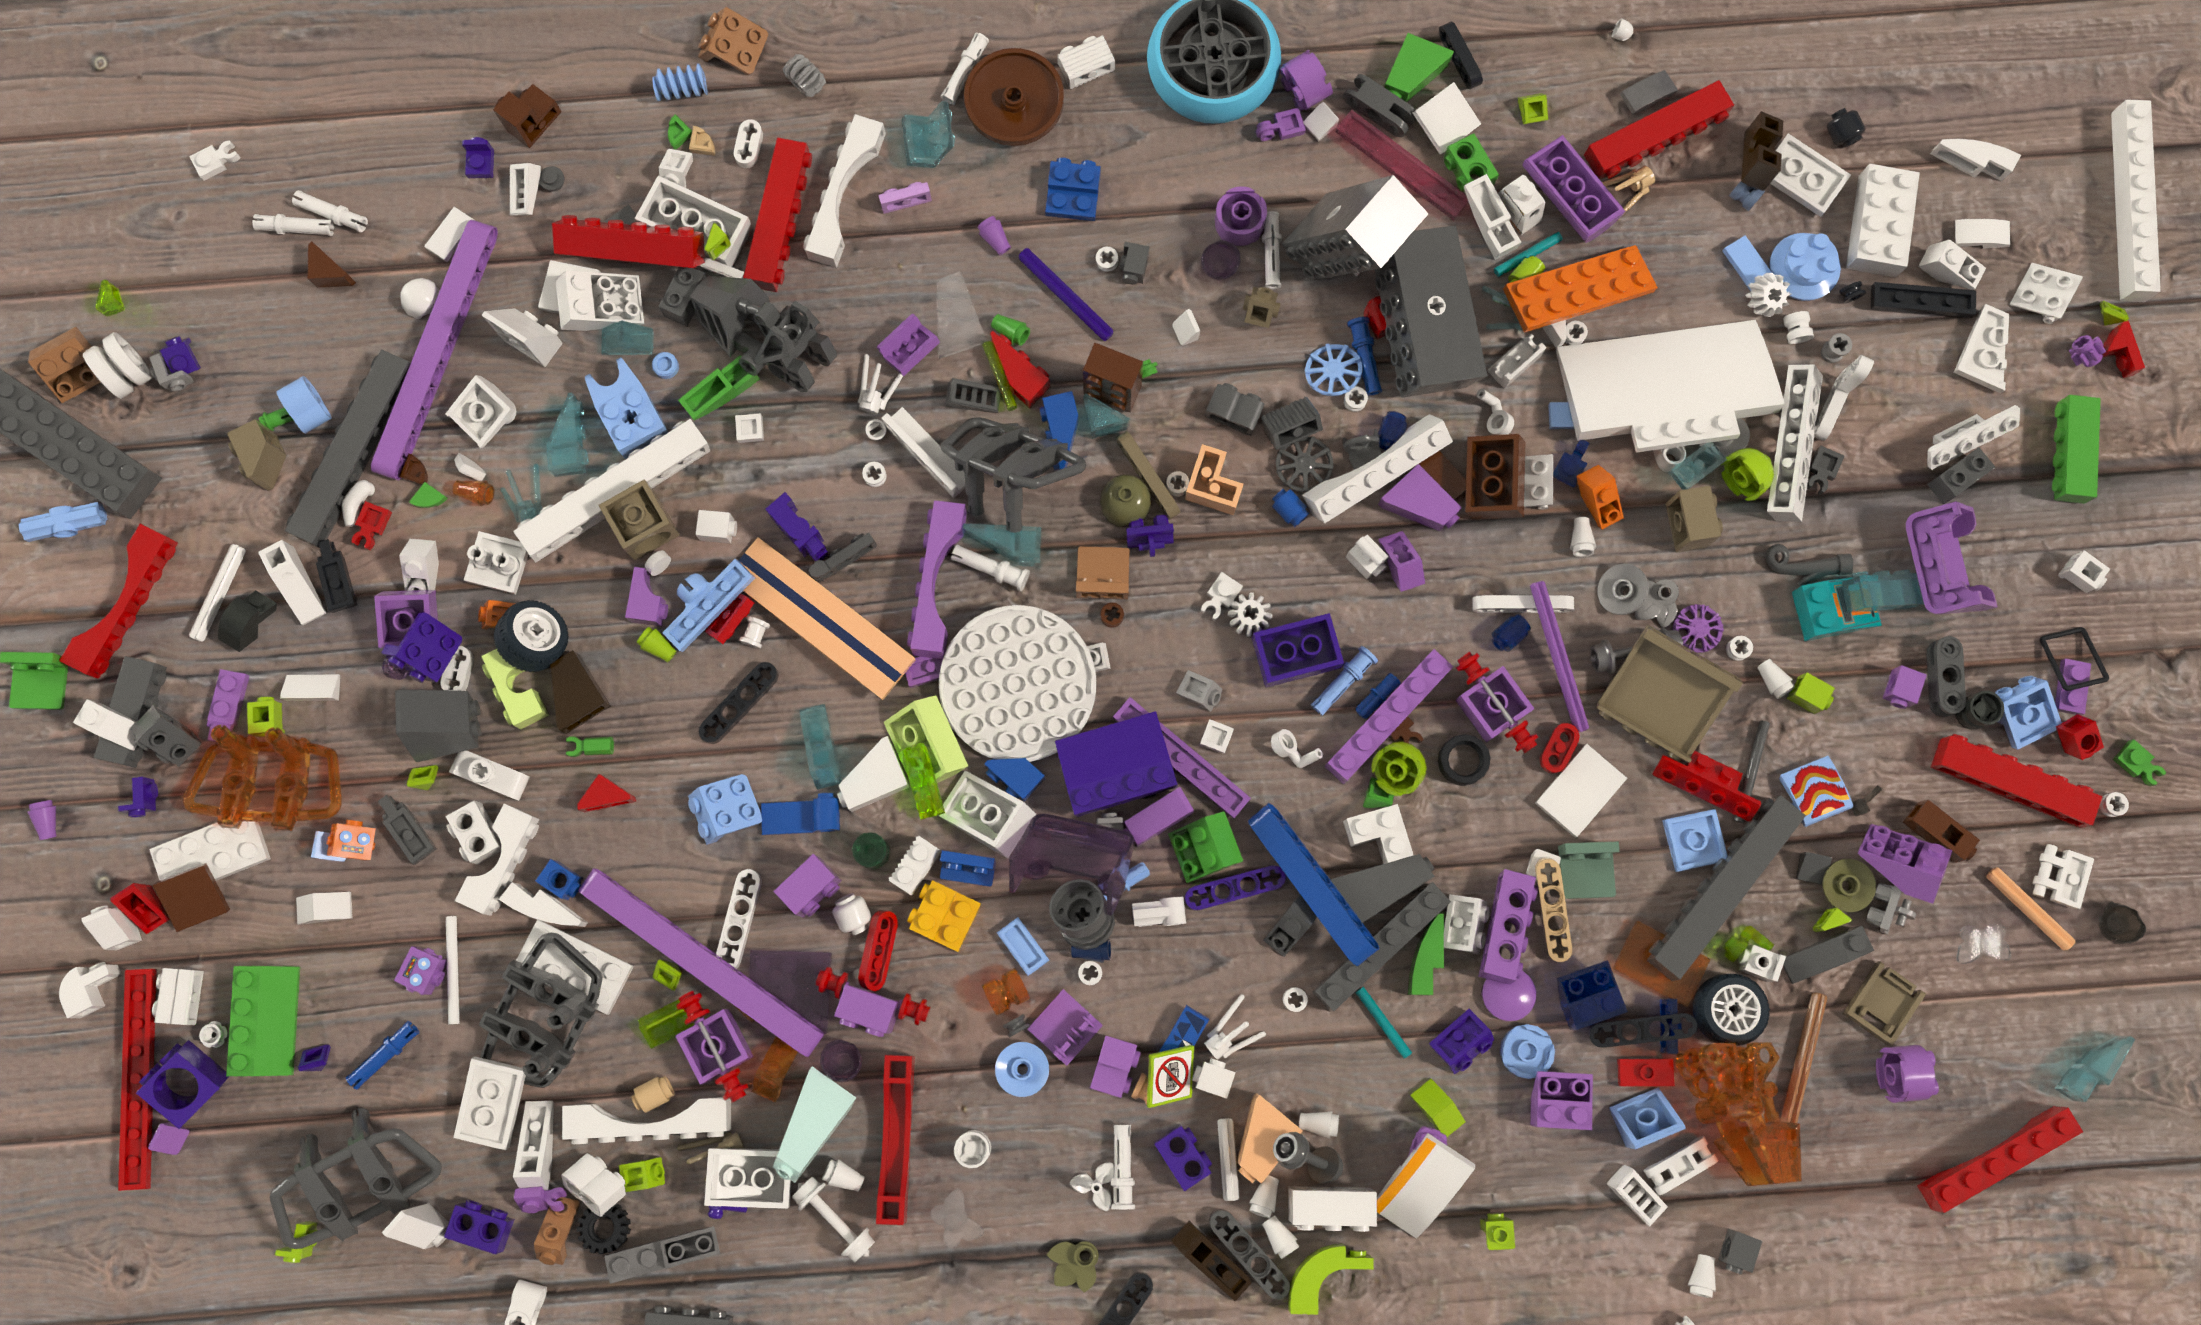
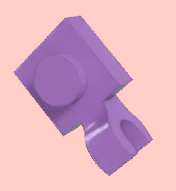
M542 1186L515 1189L513 1199L522 1212L537 1213L538 1211L548 1210L549 1207L551 1210L559 1212L564 1210V1205L561 1201H556V1199L566 1197L567 1193L561 1187L552 1190H544Z

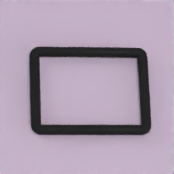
M2078 627L2044 635L2040 638V643L2065 691L2088 687L2109 680V675L2085 628ZM2081 632L2103 677L2067 686L2046 640Z

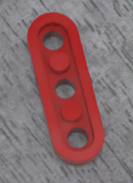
M879 910L871 918L858 975L859 984L863 989L877 991L883 987L886 981L898 927V920L893 912Z

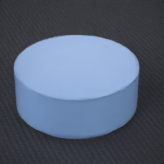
M662 352L654 357L652 368L658 377L670 379L677 374L679 363L673 354Z

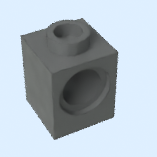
M1728 1228L1718 1260L1727 1263L1725 1269L1742 1275L1743 1270L1753 1273L1762 1241Z

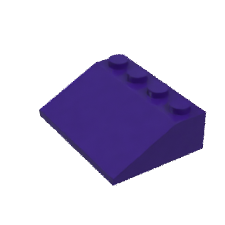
M1156 711L1055 741L1067 791L1076 817L1178 788Z

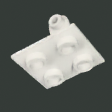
M2031 263L2010 305L2042 314L2044 317L2043 321L2047 324H2052L2058 319L2061 320L2083 276Z
M1553 454L1525 456L1524 507L1538 506V509L1541 510L1548 509V505H1553Z

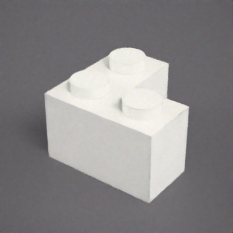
M1398 804L1350 817L1343 821L1350 846L1376 840L1383 864L1413 856Z

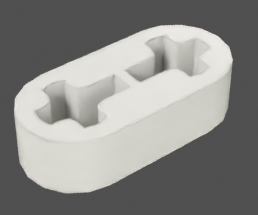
M753 119L741 123L735 143L734 157L737 164L742 168H751L757 163L763 140L761 126ZM751 128H754L756 133H752L749 141L746 132H750ZM748 147L750 156H747L746 160H743L741 155H745L746 149Z
M463 646L458 647L442 674L440 685L443 690L466 691L474 663L473 653ZM462 653V655L466 656V660L460 661L459 664L455 657L460 656ZM456 677L460 684L459 686H454L452 690V687L449 686V681H454Z

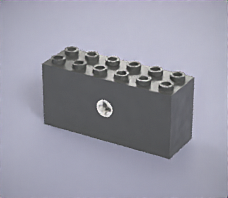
M1394 175L1326 193L1281 245L1286 249L1288 257L1297 261L1303 267L1304 274L1310 279L1319 280L1351 273L1358 276L1360 272L1381 268L1428 213Z
M1456 225L1413 231L1381 268L1375 269V286L1381 297L1380 310L1385 317V334L1387 340L1390 341L1392 351L1391 362L1395 366L1397 375L1396 387L1400 391L1401 398L1467 388L1488 376Z

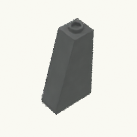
M1420 854L1330 880L1363 923L1435 876L1432 873L1434 867L1426 856L1422 858Z

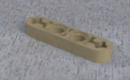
M1126 431L1117 436L1116 441L1140 479L1148 487L1151 496L1163 514L1167 516L1168 520L1180 514L1175 500L1131 434Z

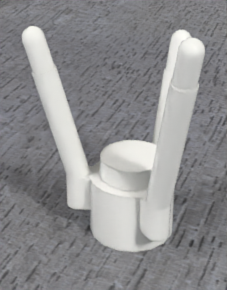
M865 354L861 390L858 403H860L859 409L877 415L879 409L885 410L888 400L903 376L900 373L898 374L882 399V394L875 391L881 369V364L878 363L873 374L870 389L866 391L869 355Z
M1243 994L1232 1004L1216 1027L1207 1034L1209 1039L1204 1044L1217 1060L1222 1056L1227 1058L1233 1052L1266 1036V1033L1263 1031L1230 1047L1232 1045L1231 1040L1249 1026L1248 1022H1244L1227 1036L1223 1031L1218 1035L1219 1031L1243 1001Z

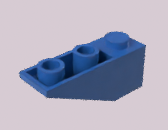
M1070 391L1042 398L1043 407H1039L1042 422L1047 421L1049 430L1045 431L1046 439H1057V441L1062 443H1068V450L1071 451L1079 423L1073 392ZM1062 460L1054 465L1053 468L1054 470L1066 468L1068 462Z

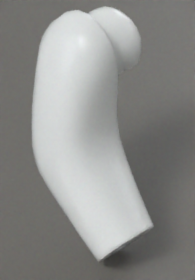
M366 480L356 482L343 498L341 506L345 527L356 526L355 523L362 503L375 492V487L372 483Z

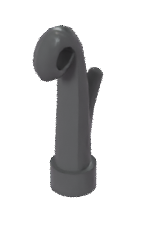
M1775 544L1768 548L1765 556L1769 567L1778 573L1806 575L1798 581V586L1805 585L1810 581L1827 575H1847L1853 572V558L1851 554H1837L1836 557L1788 563V549L1782 544ZM1777 551L1782 554V559L1779 562L1774 557Z

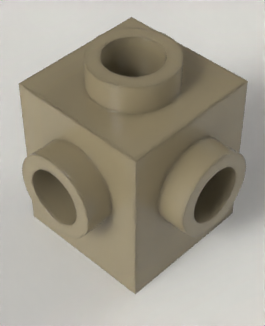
M1253 287L1251 296L1246 295L1242 310L1247 311L1244 322L1269 328L1272 317L1277 318L1281 304L1276 302L1278 293L1266 287Z

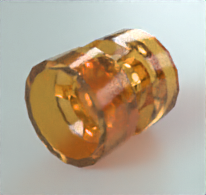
M1016 968L1002 974L1001 980L994 978L982 984L986 997L997 1016L1010 1010L1011 1004L1019 1005L1031 999Z

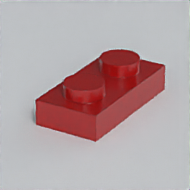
M740 593L709 625L705 633L721 644H724L726 640L732 637L742 619L748 616L751 607L755 603Z

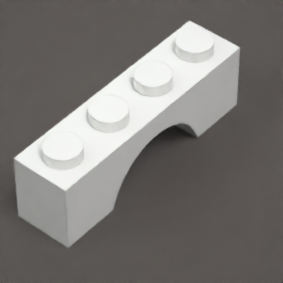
M503 804L492 826L501 842L499 861L486 874L473 877L467 876L455 901L485 915H492L493 912H496L502 903L499 898L505 887L508 888L514 879L515 874L513 871L517 863L520 864L526 855L527 849L525 847L529 839H533L539 829V825H537L539 819L512 806Z

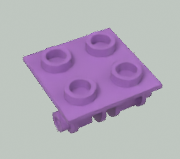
M1063 989L1027 1030L1067 1066L1103 1025Z

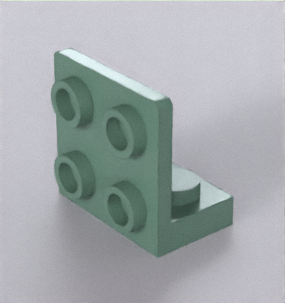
M1619 841L1565 843L1558 846L1559 857H1561L1559 866L1565 899L1616 896L1613 854L1620 852Z

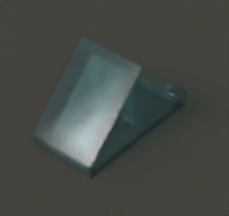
M623 320L602 329L601 353L602 355H653L654 330Z
M1088 394L1084 395L1083 406L1092 439L1125 431L1129 428L1130 418Z

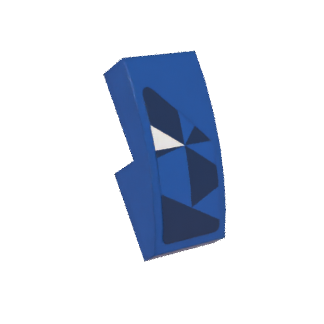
M1186 1005L1159 1052L1189 1045L1195 1046L1209 1018Z

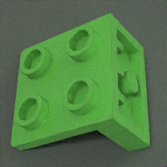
M1 652L0 663L10 665V670H13L9 707L13 709L62 710L64 708L68 665L59 661L62 656L55 653Z

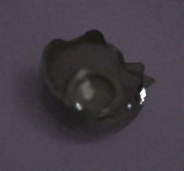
M2111 901L2104 908L2103 914L2099 916L2098 926L2100 932L2112 944H2132L2141 939L2146 932L2145 923L2139 916L2138 911L2129 906Z

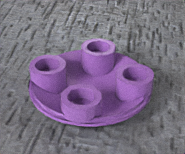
M1522 971L1520 978H1516V981L1510 985L1486 979L1481 991L1488 1011L1504 1021H1516L1524 1018L1533 1009L1536 1001L1534 983L1524 971Z

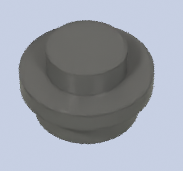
M549 166L541 171L539 183L545 190L558 191L562 188L565 177L559 168Z

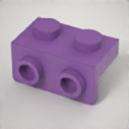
M911 314L877 346V349L891 367L902 376H905L940 341L936 335L920 323L917 316Z

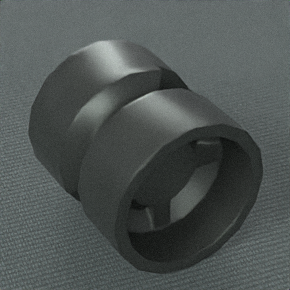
M1980 691L1966 697L1964 709L1955 714V717L1964 728L1970 730L1979 729L1994 724L2002 718L2004 703L1996 693Z

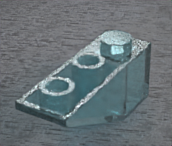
M568 393L546 445L548 470L555 477L586 473L585 465L589 463L587 450L583 449V440H586L585 427L581 425L580 416L584 415L583 404L573 393Z

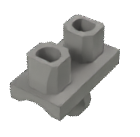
M1878 884L1874 899L1886 902L1888 906L1886 912L1870 907L1866 922L1880 928L1879 932L1888 935L1894 914L1898 916L1896 925L1904 927L1906 919L1914 920L1917 914L1909 910L1912 903L1910 900L1904 899L1902 906H1897L1902 891L1895 885L1893 887Z

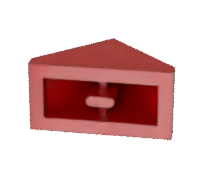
M598 774L578 802L577 808L585 813L636 802V797L607 777Z
M133 883L110 898V901L146 934L170 920L151 885Z

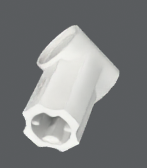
M1184 897L1163 898L1160 901L1132 904L1134 927L1162 924V926L1186 924Z

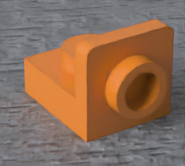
M488 600L484 607L480 606L478 622H482L481 629L495 628L506 610L516 603Z

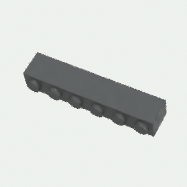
M1433 882L1428 883L1372 935L1379 945V950L1359 966L1354 965L1349 959L1345 960L1312 991L1313 994L1330 1012H1334L1451 901Z

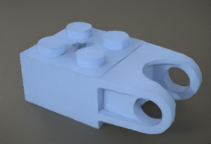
M622 357L616 359L619 377L614 384L610 386L599 385L591 374L585 376V381L595 409L617 450L627 459L631 452L636 449L645 448L650 445L651 440L656 436H664L669 431L648 392Z

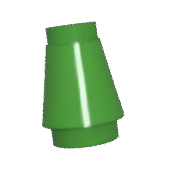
M997 314L992 320L991 327L999 334L1005 335L1014 346H1022L1030 335V328L1024 322L1001 316L1000 314Z

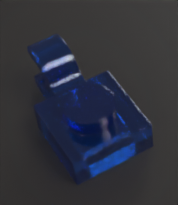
M1579 440L1572 455L1564 452L1553 472V477L1574 488L1578 482L1576 476L1583 473L1588 464L1582 461L1581 458L1590 443L1585 440Z

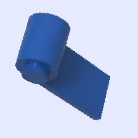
M820 793L818 798L813 799V801L761 803L762 835L840 831L839 798H834V793Z

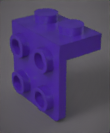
M420 612L400 645L386 644L381 654L389 658L387 662L390 665L401 670L402 668L410 672L408 676L420 683H423L424 680L437 683L460 646L462 637L428 613Z

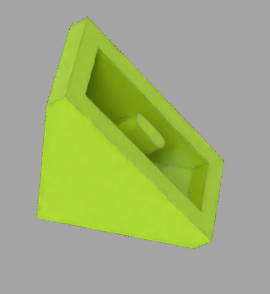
M1431 1078L1410 1095L1435 1128L1445 1134L1446 1137L1466 1122L1453 1100Z

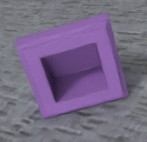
M171 1122L161 1123L148 1149L177 1155L190 1131L183 1126L178 1129Z

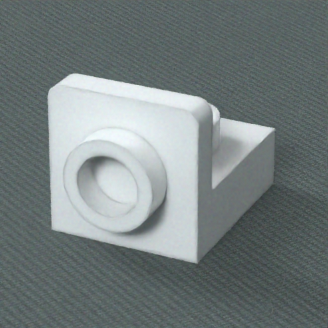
M668 148L659 166L660 177L686 188L685 177L693 162L692 153Z

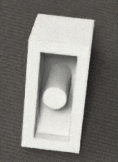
M89 699L86 700L73 723L134 751L137 746L134 742L136 737L130 729L137 721L104 704Z

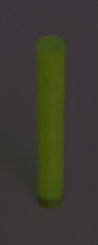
M986 341L982 344L1006 407L1008 411H1013L1017 409L1015 399L992 341Z

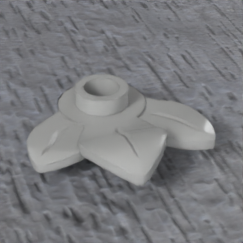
M1663 579L1656 583L1648 580V595L1643 605L1635 611V619L1649 620L1656 617L1660 626L1665 628L1673 622L1677 615L1675 601L1679 595L1678 586L1675 582L1668 579ZM1668 587L1671 593L1668 597L1661 595L1662 588Z

